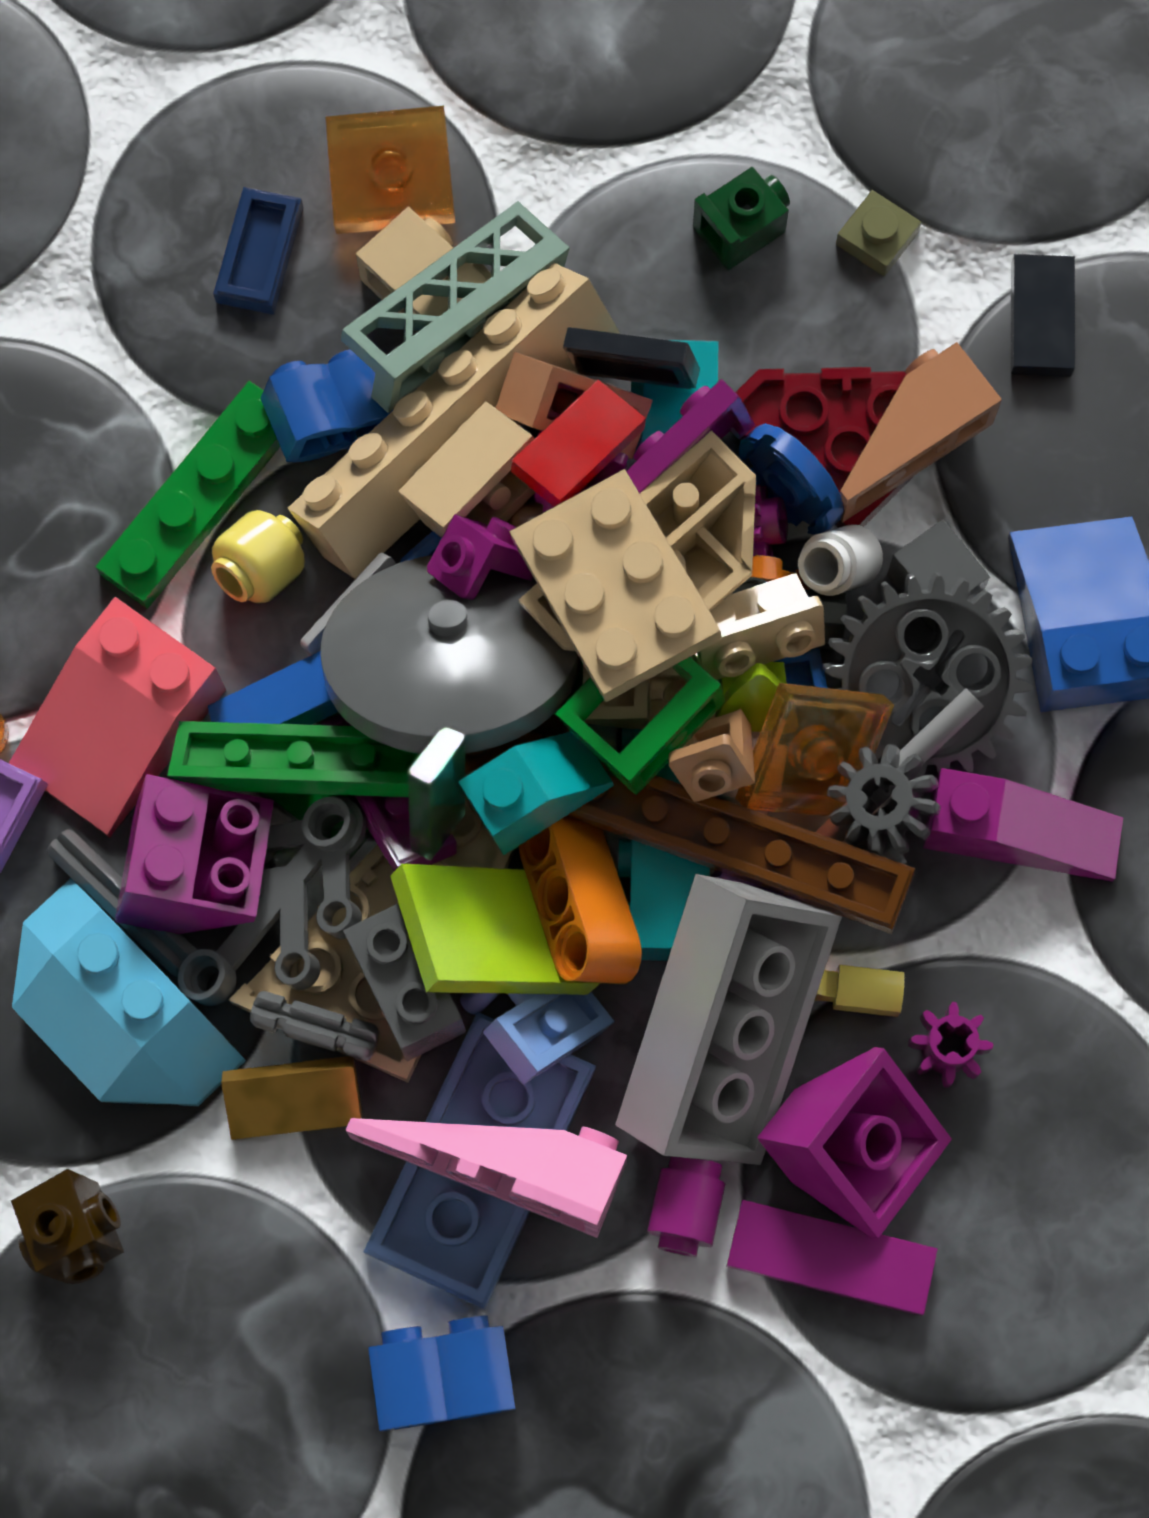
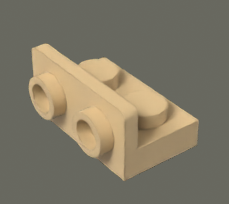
M796 573L730 594L710 612L721 629L722 639L695 653L691 658L715 680L724 677L739 676L757 663L767 664L785 657L803 655L810 649L825 645L824 607L818 596L808 598Z

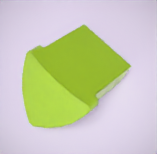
M784 662L757 663L739 676L719 679L726 702L717 710L716 717L741 709L751 724L752 732L791 730L795 726L794 709L787 690Z

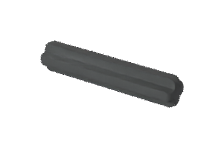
M65 830L49 845L47 849L48 856L115 919L122 877L74 831ZM119 923L174 977H178V971L184 959L192 952L197 951L181 934Z

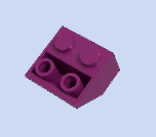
M146 774L135 806L115 922L175 934H185L254 922L257 915L274 800Z

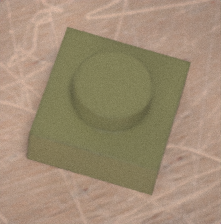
M871 190L838 232L836 245L885 277L919 233L921 221L874 190Z

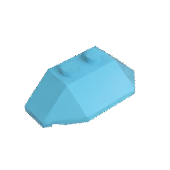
M71 878L23 922L12 1008L99 1101L199 1106L221 1085L223 1071L237 1070L246 1061L192 1002Z

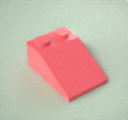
M115 597L73 649L9 764L44 780L48 784L45 789L47 793L110 838L136 805L146 774L159 776L171 761L179 721L201 722L209 712L208 705L218 701L226 691V688L213 665Z

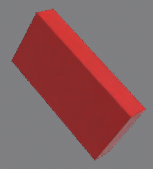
M598 379L512 460L511 472L555 507L574 497L644 430L646 418Z

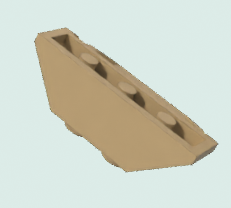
M710 431L640 493L710 612L752 576L756 475L713 431ZM536 584L519 599V604L563 650L576 651L541 589Z

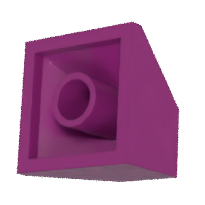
M874 1047L794 1089L757 1136L759 1142L793 1184L873 1238L881 1236L952 1140L886 1050Z

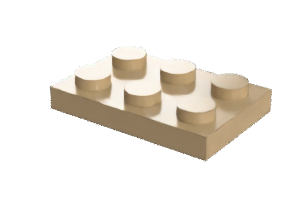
M625 469L509 531L516 548L605 702L722 639L721 629Z

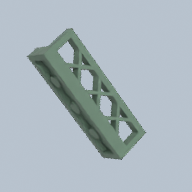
M517 201L343 328L341 341L375 372L371 397L387 413L391 412L401 398L414 392L434 374L448 355L460 350L483 328L490 316L503 310L524 291L529 281L536 274L546 270L553 263L565 267L570 247ZM516 226L536 245L526 252L500 249V237ZM464 263L491 265V278L483 284L457 281V269ZM500 266H506L500 271ZM421 295L448 297V310L440 316L413 314V301ZM457 298H463L457 303ZM404 308V313H398ZM377 327L404 330V343L386 355L366 336ZM412 330L419 331L412 336Z

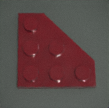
M871 367L821 368L820 373H784V368L758 369L735 392L741 398L756 425L738 440L741 441L755 427L765 423L781 428L799 440L815 455L830 474L840 492L907 374L905 371L871 372ZM913 477L843 523L841 520L838 521L835 526L838 528L846 525H860L864 527Z

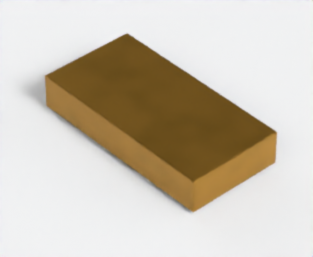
M345 1056L222 1072L221 1084L231 1140L348 1126L351 1118L362 1119V1107L354 1057Z

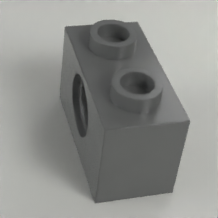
M399 903L343 930L407 1062L466 1033L463 1020L450 994L446 992H426Z

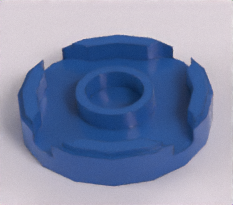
M766 423L755 427L741 440L739 446L740 460L749 458L753 466L750 470L756 475V485L767 486L768 498H783L789 524L792 523L797 527L804 521L809 524L807 533L817 535L829 531L841 520L844 506L839 490L823 465L799 440L781 428Z

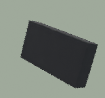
M1014 254L1011 262V374L1072 377L1075 370V256Z
M572 327L567 328L563 349L579 374L690 390L691 388H696L700 367L689 344L686 342Z

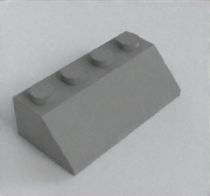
M695 874L615 1125L663 1156L761 1165L766 1149L759 1142L757 1136L779 1110L842 916L745 883Z

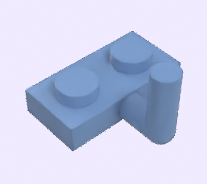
M592 992L588 995L507 993L516 1007L496 1018L483 1033L524 1085L601 1035L615 1021ZM463 993L460 1001L467 1012L476 1015L477 1012L481 1013L500 993Z

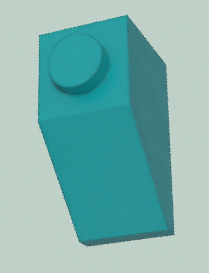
M572 732L514 746L458 781L471 806L503 855L614 786L613 781L599 760Z

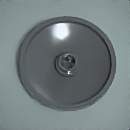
M429 555L398 563L372 575L351 590L340 601L326 623L321 641V663L328 695L337 711L354 728L371 739L400 750L432 755H452L482 751L513 741L531 732L549 719L565 702L578 678L581 659L577 652L563 650L519 604V599L537 584L534 577L530 581L490 569L476 597L473 600H467L459 597L427 572V565L433 556Z

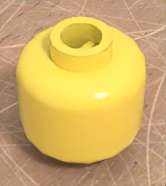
M261 510L248 512L215 541L212 547L214 561L211 566L212 574L221 589L236 601L269 602L294 581L305 566L304 552L301 548L303 543L302 534L298 527L283 515L275 517Z

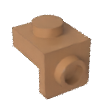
M741 709L709 719L682 748L669 753V766L694 803L755 783L752 727Z

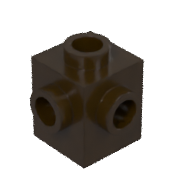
M66 1169L11 1200L23 1234L19 1238L21 1254L28 1266L37 1273L67 1284H78L99 1275L104 1270V1263L124 1253L116 1231L121 1226L119 1213L111 1199L101 1191L99 1183L90 1178Z

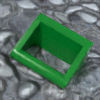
M691 657L672 666L687 682L685 686L620 754L584 722L604 701L591 677L555 713V716L635 795L669 762V753L682 748L726 702L721 684Z

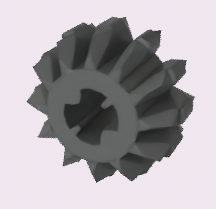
M888 744L883 751L881 764H878L875 754L869 747L861 748L859 750V758L864 768L857 772L850 764L842 762L838 766V771L846 779L850 780L848 787L834 785L828 788L827 795L830 798L847 803V805L835 809L829 815L830 820L836 826L852 823L844 837V841L849 845L857 846L868 836V852L881 856L885 850L887 837H889L896 852L901 855L909 851V844L904 832L910 829L923 840L927 839L931 833L923 823L917 820L919 814L929 816L940 814L941 806L937 802L920 798L933 792L939 786L938 781L933 775H924L916 778L924 764V761L917 754L907 757L899 766L900 750L896 745ZM890 785L896 786L891 794L892 798L898 803L895 809L888 814L880 808L878 816H873L872 814L877 807L876 803L871 799L873 792L880 787L888 793Z

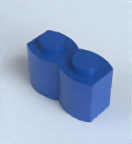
M351 349L336 354L329 360L328 364L306 365L303 361L286 363L277 368L272 373V376L269 377L260 399L286 462L310 461L331 455L342 449L349 450L358 438L371 432L391 413H387L371 397L375 372Z
M488 1315L449 1321L450 1334L423 1338L421 1326L381 1332L383 1345L368 1347L379 1431L385 1432L516 1410L503 1326L490 1327Z

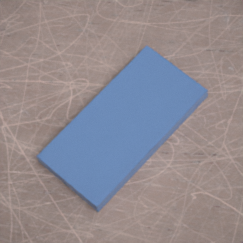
M477 1012L425 1122L568 1131L595 1073L596 1066L570 1054L523 1085L483 1033L494 1019ZM406 1162L363 1252L485 1310L530 1211Z

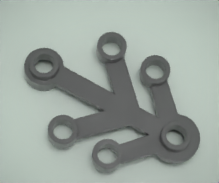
M344 796L324 797L311 804L303 820L270 826L264 864L273 858L277 850L301 849L287 866L263 870L260 899L254 922L238 924L216 952L200 949L192 952L184 959L178 971V985L185 996L204 1006H216L229 999L236 988L237 977L235 971L279 917L281 953L275 962L277 978L295 990L308 989L317 981L320 974V963L313 954L308 952L307 883L322 866L324 901L317 910V923L322 930L334 938L346 939L343 930L362 921L359 907L350 901L349 855L361 845L367 828L366 817L359 805ZM344 821L340 832L331 838L332 828L337 823ZM346 908L344 921L337 926H332L334 914L339 909ZM299 959H304L303 971L298 976L291 978L293 964ZM219 972L215 985L208 990V980L213 974Z

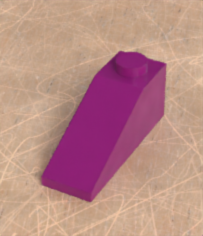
M945 768L940 769L936 778L939 786L931 792L930 800L937 802L941 806L939 815H928L926 827L931 833L923 842L924 849L1111 882L1115 880L1123 817L1007 779Z

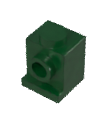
M752 166L708 196L703 193L694 199L693 228L729 271L786 233L789 213L787 206L790 205L789 195L778 178L770 174L763 179ZM748 204L751 209L745 210L742 207Z

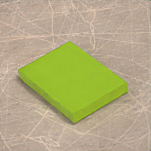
M401 864L390 876L426 992L588 995L600 984L596 982L565 981L559 976L550 953L525 870Z

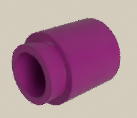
M670 1156L668 1168L660 1170L647 1230L649 1234L660 1237L658 1249L677 1255L697 1257L699 1246L713 1247L726 1185L725 1182L720 1180L723 1167L721 1164L711 1160Z

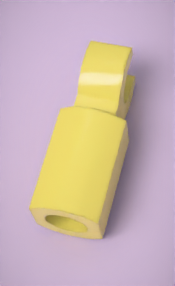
M839 965L836 971L824 970L815 1001L833 1002L834 1010L898 1017L903 1003L904 972Z

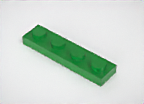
M251 381L247 382L95 566L100 576L146 609L152 605L280 448L260 399L264 390Z
M179 721L167 776L168 779L198 784L223 791L427 798L433 755L400 750L369 738L353 726Z

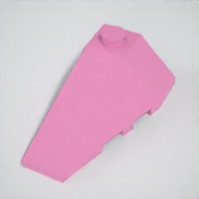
M351 1118L346 1128V1132L351 1140L595 1238H598L627 1164V1155L616 1151L619 1144L617 1139L588 1127H582L578 1136L565 1130Z

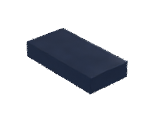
M243 187L213 293L216 303L275 314L303 212L301 198Z

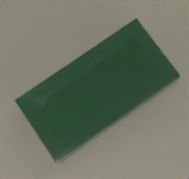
M444 727L443 730L440 729L408 771L411 851L429 860L433 859L465 815V793L458 781L465 778V736L447 727Z

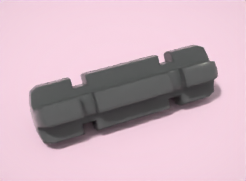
M267 991L259 992L250 1014V1022L256 1028L276 1033L278 1029L284 1030L283 1034H285V1037L334 1052L338 1047L343 1048L344 1055L363 1061L370 1060L373 1056L380 1035V1031L375 1024L355 1018L350 1023L344 1018L345 1015L294 1000L291 1005L287 1003L284 996Z

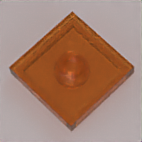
M444 105L325 117L336 234L382 230L408 206L424 221L430 217L439 224L455 223Z
M779 683L753 750L755 783L739 788L735 799L743 807L751 810L829 816L835 809L842 807L846 803L830 798L827 795L829 786L848 787L850 780L846 779L838 771V766L842 762H846L855 768L857 772L864 768L859 758V750L869 747L875 754L894 704L883 694Z

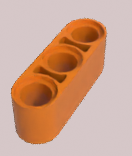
M565 816L518 846L523 868L526 872L555 968L559 976L565 981L626 984L633 980L638 973L642 949L603 829Z

